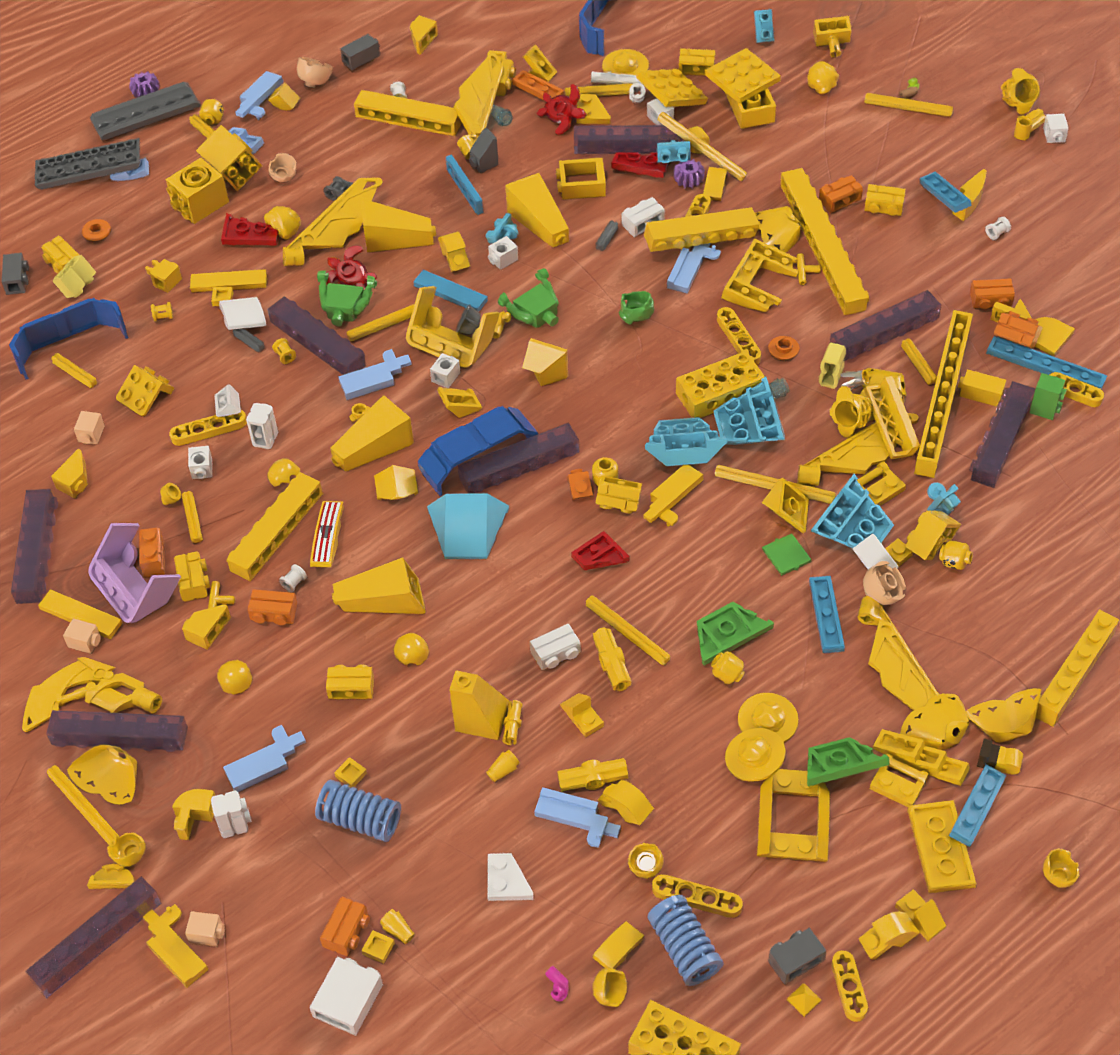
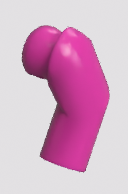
M552 966L545 973L554 983L551 996L556 1001H563L568 995L569 981Z

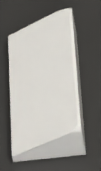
M230 384L215 394L217 417L241 412L239 393Z
M871 534L853 548L868 570L881 561L889 562L888 566L892 569L894 567L899 568L874 534Z

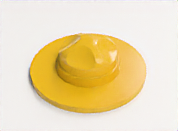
M630 49L611 52L604 58L602 63L604 73L611 71V73L637 75L638 71H647L649 68L647 58L642 53Z
M760 693L748 698L742 704L738 713V724L741 732L753 728L769 729L778 734L785 743L793 737L797 730L798 714L793 704L783 696L774 693Z
M753 728L733 738L727 747L725 761L729 771L738 779L751 782L769 778L780 769L785 760L786 749L783 740L775 732L765 728Z

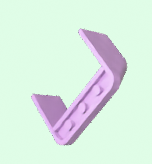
M111 523L90 563L89 576L121 619L126 623H135L168 603L181 576L179 574L152 575L147 583L133 566L138 557V551L132 540L140 525L138 523Z

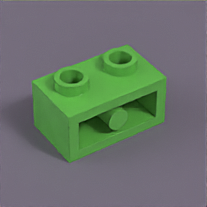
M1041 373L1029 413L1053 420L1055 413L1060 414L1063 402L1060 400H1064L1067 389L1063 388L1065 380Z

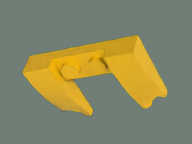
M754 239L725 286L721 298L746 308L767 312L770 306L774 304L780 305L782 299L750 285L760 267L776 273L797 277L798 269H793L792 265L797 263V258Z

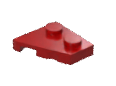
M605 531L571 552V557L583 570L630 561V556Z

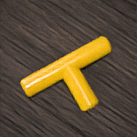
M797 254L799 284L805 285L807 283L806 273H820L821 266L805 265L804 255Z
M213 581L211 583L208 608L216 607L217 604H234L235 597L218 596L220 583Z

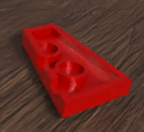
M226 213L221 236L222 245H277L279 232L270 224L262 222L253 223L249 222L247 218L241 217L238 219L234 218L232 214Z

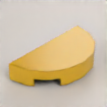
M109 864L102 866V869L97 871L94 876L91 875L87 886L89 889L135 888V880L130 871L124 866Z

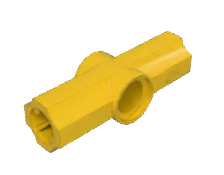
M600 628L593 633V640L599 652L601 667L603 671L607 672L613 690L624 691L631 686V678L625 667L624 654L622 649L617 647L611 629Z
M624 758L601 763L598 760H588L582 763L581 767L557 771L561 792L586 787L588 790H596L603 787L605 783L628 779L627 765Z

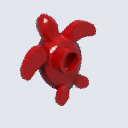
M575 84L570 85V97L558 95L552 98L548 93H543V100L546 104L544 108L538 110L537 115L540 117L547 115L553 122L560 123L555 130L557 135L565 133L570 128L571 120L574 118L584 119L587 116V113L582 108H577L576 106L580 99L578 86Z
M356 245L347 248L344 252V261L342 262L336 257H329L327 259L328 265L335 269L327 272L329 273L328 280L326 281L327 286L328 283H334L337 280L342 285L359 286L365 289L367 287L368 275L373 276L375 280L377 279L375 273L367 272L363 263L353 260L355 256L363 252L361 246Z

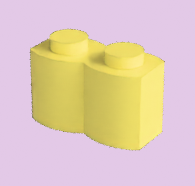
M82 255L74 256L65 265L63 270L55 276L53 282L67 298H76L82 294L83 287L93 281L96 271Z
M829 343L820 365L819 383L821 386L832 389L837 387L841 377L840 374L844 369L845 346L835 343Z

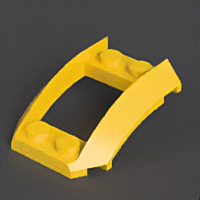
M779 769L775 774L766 778L760 786L757 856L828 862L830 795L824 782L808 786L807 771ZM772 793L818 797L817 836L771 832Z

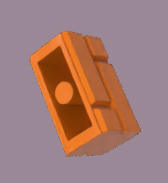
M852 175L845 178L841 177L832 184L822 186L819 191V199L826 210L832 213L861 200L863 187L859 182H856Z
M973 280L970 289L973 309L993 308L996 302L1012 307L1015 297L1012 280Z
M1009 311L1008 314L1003 312L995 328L994 335L1034 349L1042 331V327L1038 325L1039 321L1027 317V320L1020 319V314Z
M158 527L141 529L139 531L140 567L143 576L146 578L152 575H165L164 539Z
M253 589L248 605L250 620L256 623L274 622L277 625L293 624L297 609V598L295 593Z
M340 897L320 937L322 946L344 956H348L351 949L355 950L359 943L360 937L358 935L361 929H365L369 923L370 916L368 915L367 907L348 898Z

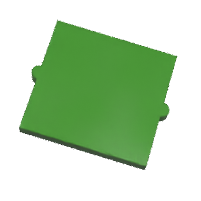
M792 533L780 539L776 538L774 542L762 547V550L781 576L793 570L797 571L799 567L811 562V558Z

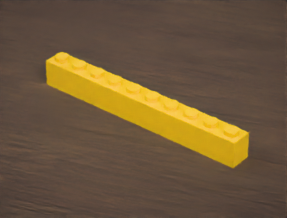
M803 168L781 172L780 186L792 211L800 222L801 229L821 266L844 316L866 311L869 294L867 291H864L862 280L860 277H857L855 266L850 263L848 253L844 251L842 241L837 237L834 225L830 224L828 213L824 212L822 201L818 200L816 190L810 184L809 176L805 174Z
M953 310L914 474L935 478L970 331L972 313Z

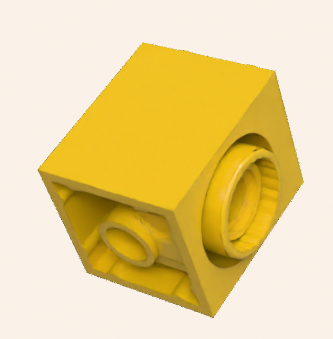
M222 125L196 150L209 165L223 175L224 180L236 191L244 186L262 167V164L251 153L252 149L236 133L231 134Z
M199 158L166 179V190L170 195L172 208L178 210L186 220L189 219L193 224H196L229 203L223 175L202 158Z

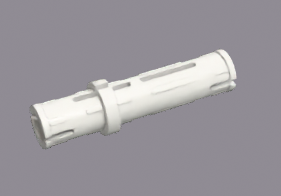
M592 71L591 83L610 85L641 82L636 78L637 75L611 73V71L607 73Z

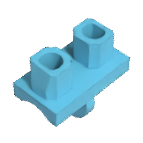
M772 9L754 11L756 43L774 41Z
M671 140L668 143H657L658 162H687L691 160L690 141L675 142V140Z
M506 213L502 219H496L494 231L488 230L485 235L488 243H495L505 236L509 239L517 238L519 232L517 225L512 222L511 213Z
M932 483L928 487L927 493L934 501L927 510L943 511L949 515L961 503L955 495L958 487L954 484L946 492L942 484Z

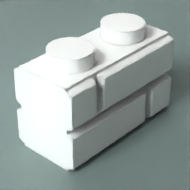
M653 197L648 200H642L638 205L627 208L622 212V226L633 237L645 231L647 222L665 220L664 208Z
M254 403L246 419L252 445L254 447L271 449L278 435L273 407L268 404Z
M569 624L529 641L531 654L541 670L554 668L559 662L565 659H574L581 652L580 640Z
M235 790L225 795L220 794L211 798L214 817L223 838L234 836L235 833L238 835L248 832V823L252 821L245 797L240 798L239 793Z

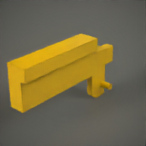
M689 465L680 467L650 493L651 502L653 503L650 505V509L643 515L644 519L652 523L659 517L666 522L667 526H673L677 523L678 515L670 509L704 480L703 474Z
M175 904L172 907L168 906L166 908L167 911L160 917L151 909L143 916V919L149 924V931L155 938L152 937L146 943L149 949L188 988L209 969L170 927L180 919V909Z

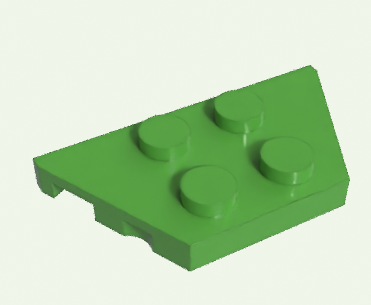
M731 602L697 620L702 664L706 665L712 662L720 652H730L773 629V621L769 619L765 621L757 617V613L746 610L735 602Z
M850 737L808 748L807 785L812 786L889 765V757L885 754L881 757L874 754L873 748L862 745Z

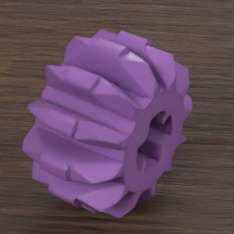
M149 71L135 74V77L130 78L129 83L130 91H132L135 98L158 91L160 86L155 74H150Z
M694 159L687 162L679 161V164L674 168V179L678 186L683 185L684 189L686 187L692 189L693 186L699 187V184L704 180V166L701 165V162H695Z

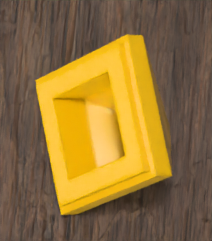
M805 983L786 999L804 1017L821 1002V999Z

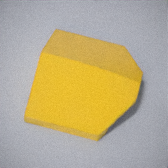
M438 387L437 389L446 408L459 418L482 409L478 398L470 388L461 390Z
M392 465L374 475L378 500L401 499L412 494H418L414 469Z

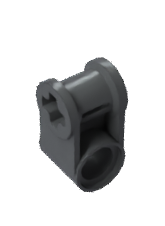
M336 176L329 186L324 187L323 192L327 198L335 201L353 183Z

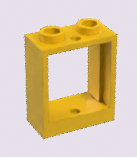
M603 158L559 161V168L556 169L557 180L560 179V181H557L558 192L562 193V200L606 196ZM596 173L597 181L566 183L565 176Z

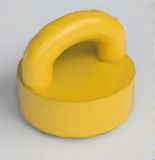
M173 483L165 484L160 490L163 505L174 504L181 498L180 489Z

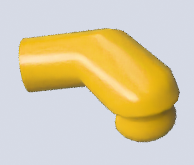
M500 312L493 338L498 339L505 323L511 321V314L509 312Z

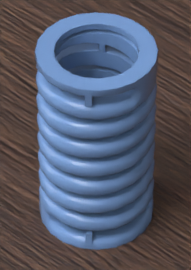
M330 779L324 784L319 794L315 816L319 820L334 823L336 826H342L345 829L350 828L354 832L358 831L360 834H366L369 837L388 842L397 828L401 814V803L389 800V798L382 800L380 795L374 796L371 792L366 793L362 789L358 791L356 787L350 788L346 784L341 785L340 782ZM329 791L327 799L324 801L325 795Z
M671 896L650 910L647 918L657 936L660 937V941L664 945L666 952L669 953V957L673 960L675 967L678 968V972L683 977L685 985H697L714 976L722 968L724 963L721 957L715 952L714 945L710 944L711 941L706 936L705 930L701 929V923L697 921L696 915L692 913V908L688 906L685 896ZM710 969L707 973L700 976L702 972Z

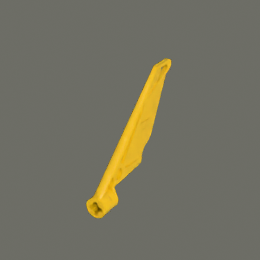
M492 50L487 53V58L459 87L460 98L454 105L456 113L469 134L457 141V145L465 159L470 158L471 147L487 126L504 70L496 53ZM491 58H493L496 62V65L493 67V69Z
M358 178L287 247H283L284 266L304 265L303 249L343 247L347 237L358 233L362 225L361 199L372 201L376 189L382 184V179ZM367 182L375 183V185L363 189Z
M907 413L911 424L917 423L919 416ZM877 422L804 465H799L797 483L819 486L821 471L865 474L872 465L885 462L889 457V453ZM889 425L886 426L887 432L895 435L894 428Z
M869 596L863 597L857 618L865 625H877L868 664L879 672L882 686L913 711L925 706L929 699L939 695L883 609V605Z

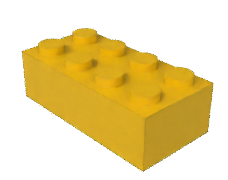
M768 88L740 104L725 92L741 129L775 122L776 104Z

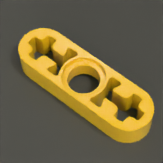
M1059 372L1050 374V376L1065 380L1067 385L1066 388L1063 387L1067 389L1065 397L1090 407H1098L1102 404L1104 393L1101 389ZM1076 387L1080 392H1073L1070 388Z
M838 951L833 956L832 970L843 1009L849 1020L859 1022L866 1017L868 1004L856 963L851 953ZM840 959H843V961L847 963V973L844 975L842 964H839ZM848 980L853 981L857 988L854 991H847L844 989L843 983ZM856 997L855 1002L856 1006L861 1008L860 1013L851 1010L853 1006L852 998Z

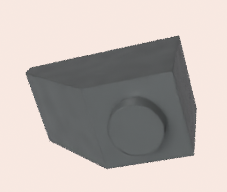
M488 128L482 131L470 149L469 162L480 173L499 165L497 138Z

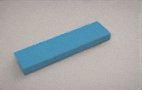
M452 154L446 156L448 173L477 215L482 214V198Z
M937 172L930 173L919 179L920 184L954 213L972 206L969 198Z
M422 270L413 281L414 286L417 288L435 286L437 287L436 296L464 308L471 304L478 312L488 301L486 295L426 270Z
M831 576L810 577L809 585L822 653L844 652L845 645Z
M987 764L985 765L949 834L950 837L968 847L972 845L1007 775Z

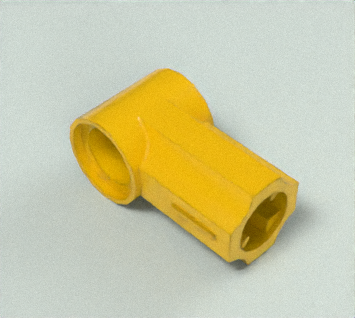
M1038 108L1026 116L1018 117L1014 137L1019 140L1029 139L1031 132L1045 122L1046 116L1043 111Z

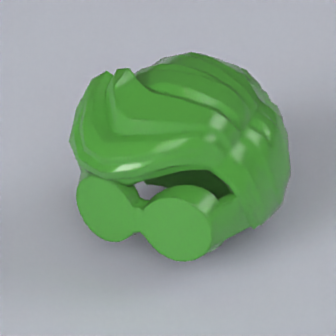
M637 291L622 294L619 316L627 324L631 325L632 322L648 320L653 315L654 301L649 292Z

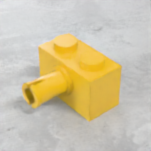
M849 16L814 20L813 33L815 45H829L831 57H835V51L836 57L841 55L840 43L850 42L851 25Z

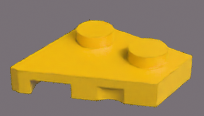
M580 94L577 108H582L587 113V116L584 119H576L577 123L611 124V117L596 94Z

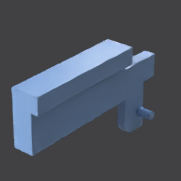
M266 71L240 96L241 104L240 108L235 112L236 116L243 118L245 115L251 114L256 116L257 120H260L265 115V109L259 107V105L283 83L282 76Z
M710 243L694 246L692 252L687 248H682L667 280V288L688 294L704 257L713 260L718 259L721 251L716 250L715 245L709 248Z
M390 349L383 353V363L339 376V382L346 400L393 386L394 380L392 375L401 373V368L412 365L409 355L396 358L393 350Z
M280 725L272 730L274 744L224 766V771L233 790L239 792L287 770L288 766L284 758L295 753V747L306 743L302 732L300 731L288 737L283 726Z
M542 787L534 811L535 816L588 830L587 843L590 846L599 848L603 835L618 838L621 829L620 825L609 823L608 817L597 814L598 802Z

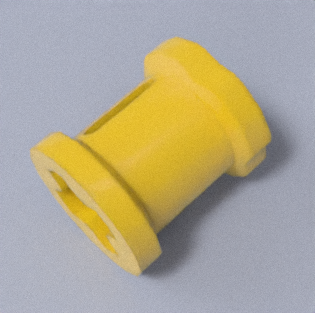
M167 302L165 305H151L154 322L162 318L173 319L170 302Z
M281 338L274 342L272 349L275 353L279 354L280 361L283 364H288L295 360L296 352L289 347L287 339Z

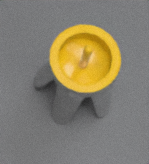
M865 369L858 372L845 371L846 373H841L840 376L855 378L843 383L841 387L854 386L850 388L852 390L860 385H868L871 375H868Z

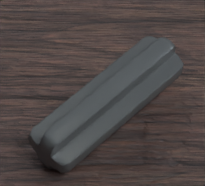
M609 221L595 243L597 250H605L618 229L617 222Z
M244 328L233 329V335L255 351L261 352L265 348L263 341Z

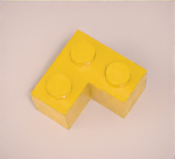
M943 511L923 512L918 519V526L909 533L907 537L908 542L905 547L924 560H933L943 542L953 539L961 523Z

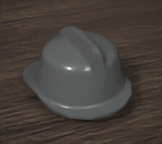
M471 304L467 305L462 312L456 327V333L472 335L479 328L481 314Z

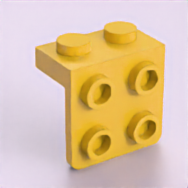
M134 365L119 390L116 399L137 414L146 416L160 390L171 395L175 388L168 384L170 380L161 375L155 376L156 371L145 366L143 369Z

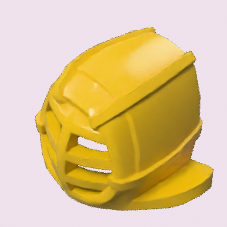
M1015 68L1012 71V77L1001 85L1002 99L1010 106L1017 107V113L1021 115L1029 112L1040 94L1037 79L1021 68Z
M847 386L839 388L836 401L833 403L832 408H830V416L838 424L839 433L845 438L851 437L856 428L865 427L872 416L871 400L859 394H852Z

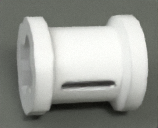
M394 82L391 84L390 91L393 94L392 96L407 99L404 83Z
M641 83L631 85L629 91L630 100L634 103L642 102L645 97V87ZM634 91H635V92L640 91V95H639V94L634 95Z
M1000 217L994 224H988L985 231L990 239L996 240L1000 234L1009 232L1011 225L1007 218Z
M293 564L291 570L285 576L279 578V582L287 591L293 592L295 586L301 580L307 578V574L300 566Z

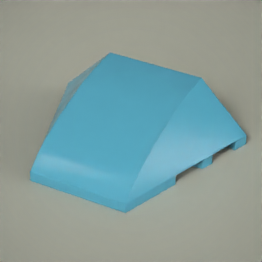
M767 377L762 378V382L755 387L747 388L746 393L740 397L730 399L713 411L720 438L725 437L727 445L785 440L784 430Z
M699 417L659 420L654 428V434L649 437V443L645 444V449L665 466L708 463L727 443V439L725 437L720 438L716 430L711 431L710 425Z
M853 474L813 526L811 532L853 549L871 534H874L882 543L894 524L881 507L875 505L868 496L869 492L867 489L864 490L857 481V476Z
M488 493L445 494L428 505L427 509L437 533L444 558L487 559L496 540V534L503 524L504 516L508 513L509 505Z

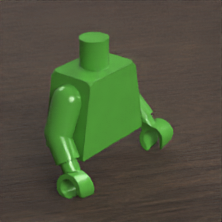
M544 268L538 270V273L535 274V277L542 284H538L515 299L513 304L509 301L506 293L503 292L500 295L498 304L502 307L506 306V310L516 320L530 324L535 328H539L545 323L553 327L559 321V318L556 316L559 301L550 281L548 282L547 280L549 278L548 271Z
M319 271L317 273V280L320 282V303L322 310L327 312V318L331 319V323L335 326H341L343 321H354L357 315L369 305L373 293L372 288L377 286L375 278L368 275L366 289L359 286L328 283L327 286L326 281L328 280L329 273Z

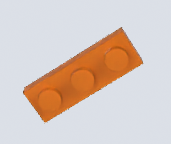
M524 70L512 79V85L542 100L543 93H548L552 98L564 95V90Z

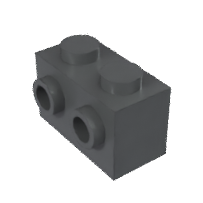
M809 927L804 931L799 930L795 932L788 941L784 943L778 942L772 946L769 951L768 962L782 982L787 984L825 961L827 950Z

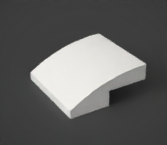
M257 297L219 301L220 310L224 315V323L228 330L266 326L265 316Z

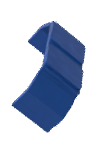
M588 0L580 11L579 36L587 53L604 56V30L592 26L609 0Z
M95 298L86 299L66 307L60 312L49 314L24 324L19 328L20 331L14 335L9 344L18 370L24 375L26 380L29 379L24 364L32 351L99 324L120 328L125 339H128L119 306L114 301L96 300Z
M504 406L497 407L475 418L472 422L460 426L431 442V446L425 450L418 460V467L437 494L442 496L441 484L455 466L518 433H523L535 447L537 446L538 432L519 409L512 407L507 409Z

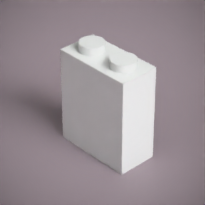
M337 956L310 1006L312 1016L356 1036L383 986L380 973L371 967L363 968L350 958L342 959Z

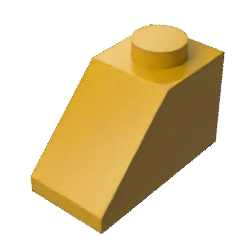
M420 15L410 25L412 41L417 54L421 55L438 35L437 21Z
M77 449L51 476L56 489L72 498L83 492L88 485L86 462L80 449Z
M223 604L194 612L183 624L182 630L185 639L208 650L231 619L228 606Z

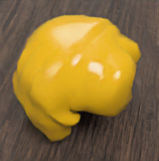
M817 62L809 69L807 77L808 86L816 89L819 94H826L831 88L836 87L839 75L829 63Z
M275 206L268 213L264 214L265 223L271 224L274 229L278 230L279 237L287 240L298 232L301 219L291 208Z

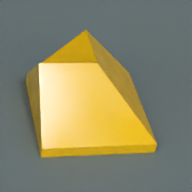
M531 338L522 368L533 371L540 386L566 379L568 377L567 349Z
M781 478L762 503L801 533H805L809 499L788 481Z

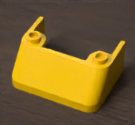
M437 287L419 288L406 333L408 344L437 357H440L442 353L453 356L459 360L461 367L474 365L491 343L500 313L497 311L484 313L479 328L474 331L472 338L441 326L442 312L437 307L432 306Z

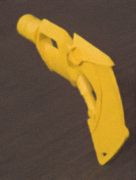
M86 657L77 658V662L54 673L40 685L32 687L25 708L22 729L24 732H29L59 714V706H64L65 703L75 699L78 700L85 697L86 703H93L110 711L112 715L134 706L150 713H155L162 704V696L144 688L143 682L124 673L114 675L112 671L116 667ZM87 684L83 688L74 690V692L64 695L67 689L73 686ZM125 686L133 690V693L126 696L114 689ZM30 718L33 723L28 725V721Z

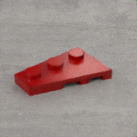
M616 152L611 162V168L619 171L649 175L655 178H664L671 161L669 163L658 162L657 152H650V155H640L638 152Z

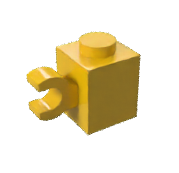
M163 259L160 263L152 260L153 268L148 266L145 268L147 274L151 276L153 286L169 293L182 280L179 266L166 259Z

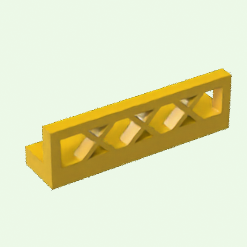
M893 376L885 377L880 385L866 386L864 392L866 397L872 402V412L890 458L896 459L913 456L920 447V444ZM879 391L882 397L881 401L875 398L872 392ZM880 407L888 412V418L880 414ZM887 425L894 428L896 432L895 435H892L891 433L887 432ZM895 442L900 445L903 451L895 452L893 443Z

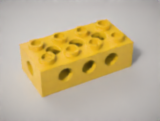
M744 351L677 377L676 395L692 418H702L714 413L715 409L730 399L740 397L746 393L747 388H753L761 383V379L765 376L748 352Z
M650 1000L628 1042V1054L740 1055L741 1043ZM659 1036H664V1037H666V1038H665V1039H659L658 1037H659ZM687 1047L688 1050H682L680 1048Z

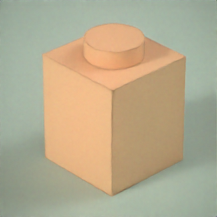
M81 411L74 428L78 442L98 444L105 427L101 414Z
M74 618L63 635L69 648L89 654L99 645L101 639L95 624Z
M191 911L185 934L189 944L217 947L219 939H222L224 936L225 925L222 924L219 915Z

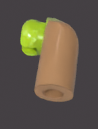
M911 78L908 80V88L899 92L900 98L906 99L918 93V79Z

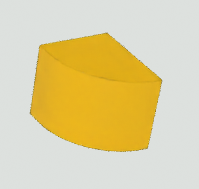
M284 83L274 90L268 101L281 110H292L300 97Z

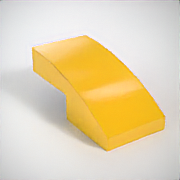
M709 167L703 194L708 195L711 200H722L727 169Z
M626 921L605 940L593 954L592 958L605 968L615 969L626 960L627 954L643 941L644 935Z

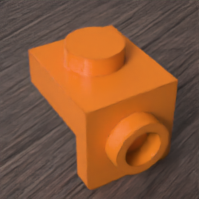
M583 469L570 471L571 474L567 475V481H569L572 500L592 496L589 472H583Z

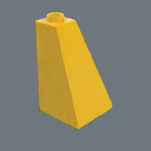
M539 173L505 185L507 212L511 213L513 218L552 248L569 242V228Z
M361 199L367 252L434 245L433 237H436V228L431 226L430 218Z
M382 396L330 448L333 464L336 467L340 466L346 472L412 445L414 440L411 418L387 397Z
M403 557L332 584L334 590L332 599L335 605H339L344 612L426 613L419 578Z
M455 671L449 689L455 732L499 740L510 700L479 675Z

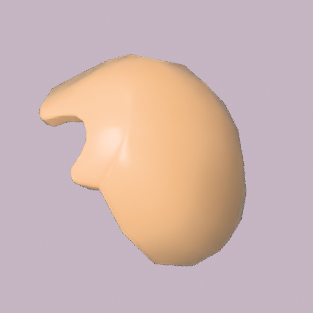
M287 153L277 154L275 159L269 163V175L280 183L290 181L296 174V161L293 156Z

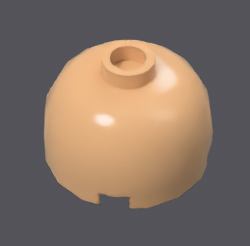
M299 57L297 73L300 79L305 81L306 86L315 88V85H322L328 81L333 67L326 63L322 66L323 64L319 63L318 60Z
M881 561L867 570L863 579L866 596L873 598L881 605H891L905 596V594L903 595V590L906 589L904 579L896 567L892 569L888 566L890 563L887 561Z

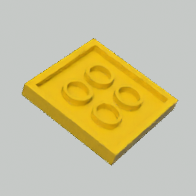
M747 48L705 71V76L739 104L780 82L781 75Z
M679 69L638 71L636 76L666 107L704 105L708 100L702 90L698 89L690 79H687Z

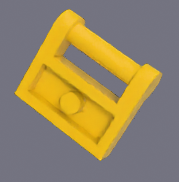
M885 462L877 464V468L857 479L858 483L865 490L863 487L865 484L879 475L884 477L867 488L868 496L875 505L879 506L906 489V484L889 469Z
M887 753L889 765L879 768L869 789L906 807L914 805L928 779L929 772L924 770L921 772L893 759L894 756ZM891 767L918 781L915 784L888 771V769Z

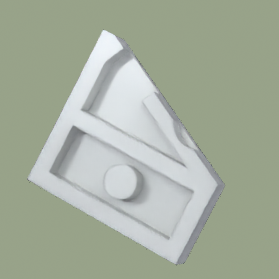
M511 853L488 854V901L534 900L533 891Z

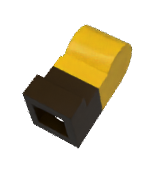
M984 738L977 767L984 768L987 764L1002 773L1018 774L1021 770L1023 753L1014 748L992 744V740Z

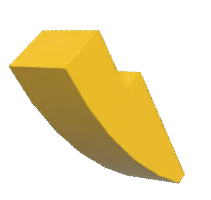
M981 170L960 187V192L971 200L972 206L956 213L952 211V214L959 219L966 220L977 207L983 193L987 170Z

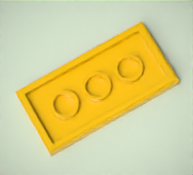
M954 800L908 806L907 810L928 892L937 893L975 888L976 880L965 844L949 836L958 819Z

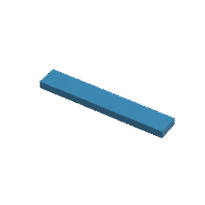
M996 336L993 337L986 354L1047 375L1059 372L1101 390L1107 379L1105 374Z

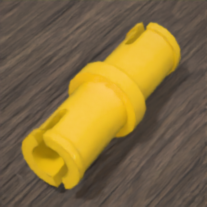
M513 700V705L512 701L509 702L507 717L504 718L505 730L502 741L507 745H512V741L514 745L517 743V733L521 727L520 715L523 704L517 700Z

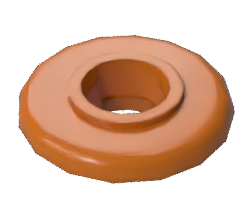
M94 219L83 226L82 235L89 241L102 240L110 234L111 226L103 219Z
M788 336L775 337L768 345L771 355L780 360L794 358L800 349L798 342ZM785 345L788 346V348H781L779 346Z

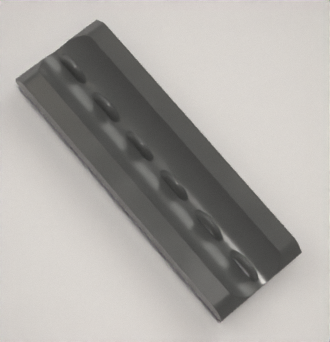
M181 82L94 112L90 116V120L103 141L200 107L201 104L190 85L186 82Z
M130 139L36 160L35 187L47 189L137 169L140 166V139Z

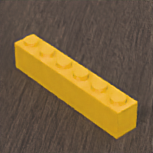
M361 90L354 103L356 117L454 137L462 124L458 114L452 107Z
M751 207L647 222L644 237L650 252L674 248L679 249L688 246L755 237L759 222Z
M301 472L290 481L285 491L278 495L274 504L267 508L264 516L253 525L248 535L244 536L237 548L228 555L227 562L230 572L251 582L323 495L320 481Z
M1099 609L1040 698L1036 713L1037 719L1052 727L1055 726L1115 634L1119 619Z

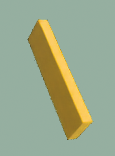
M263 269L191 274L190 290L191 292L213 291V287H232L233 290L267 288V271Z
M51 589L38 605L40 610L68 622H71L74 618L95 624L99 634L110 640L122 625L121 619Z

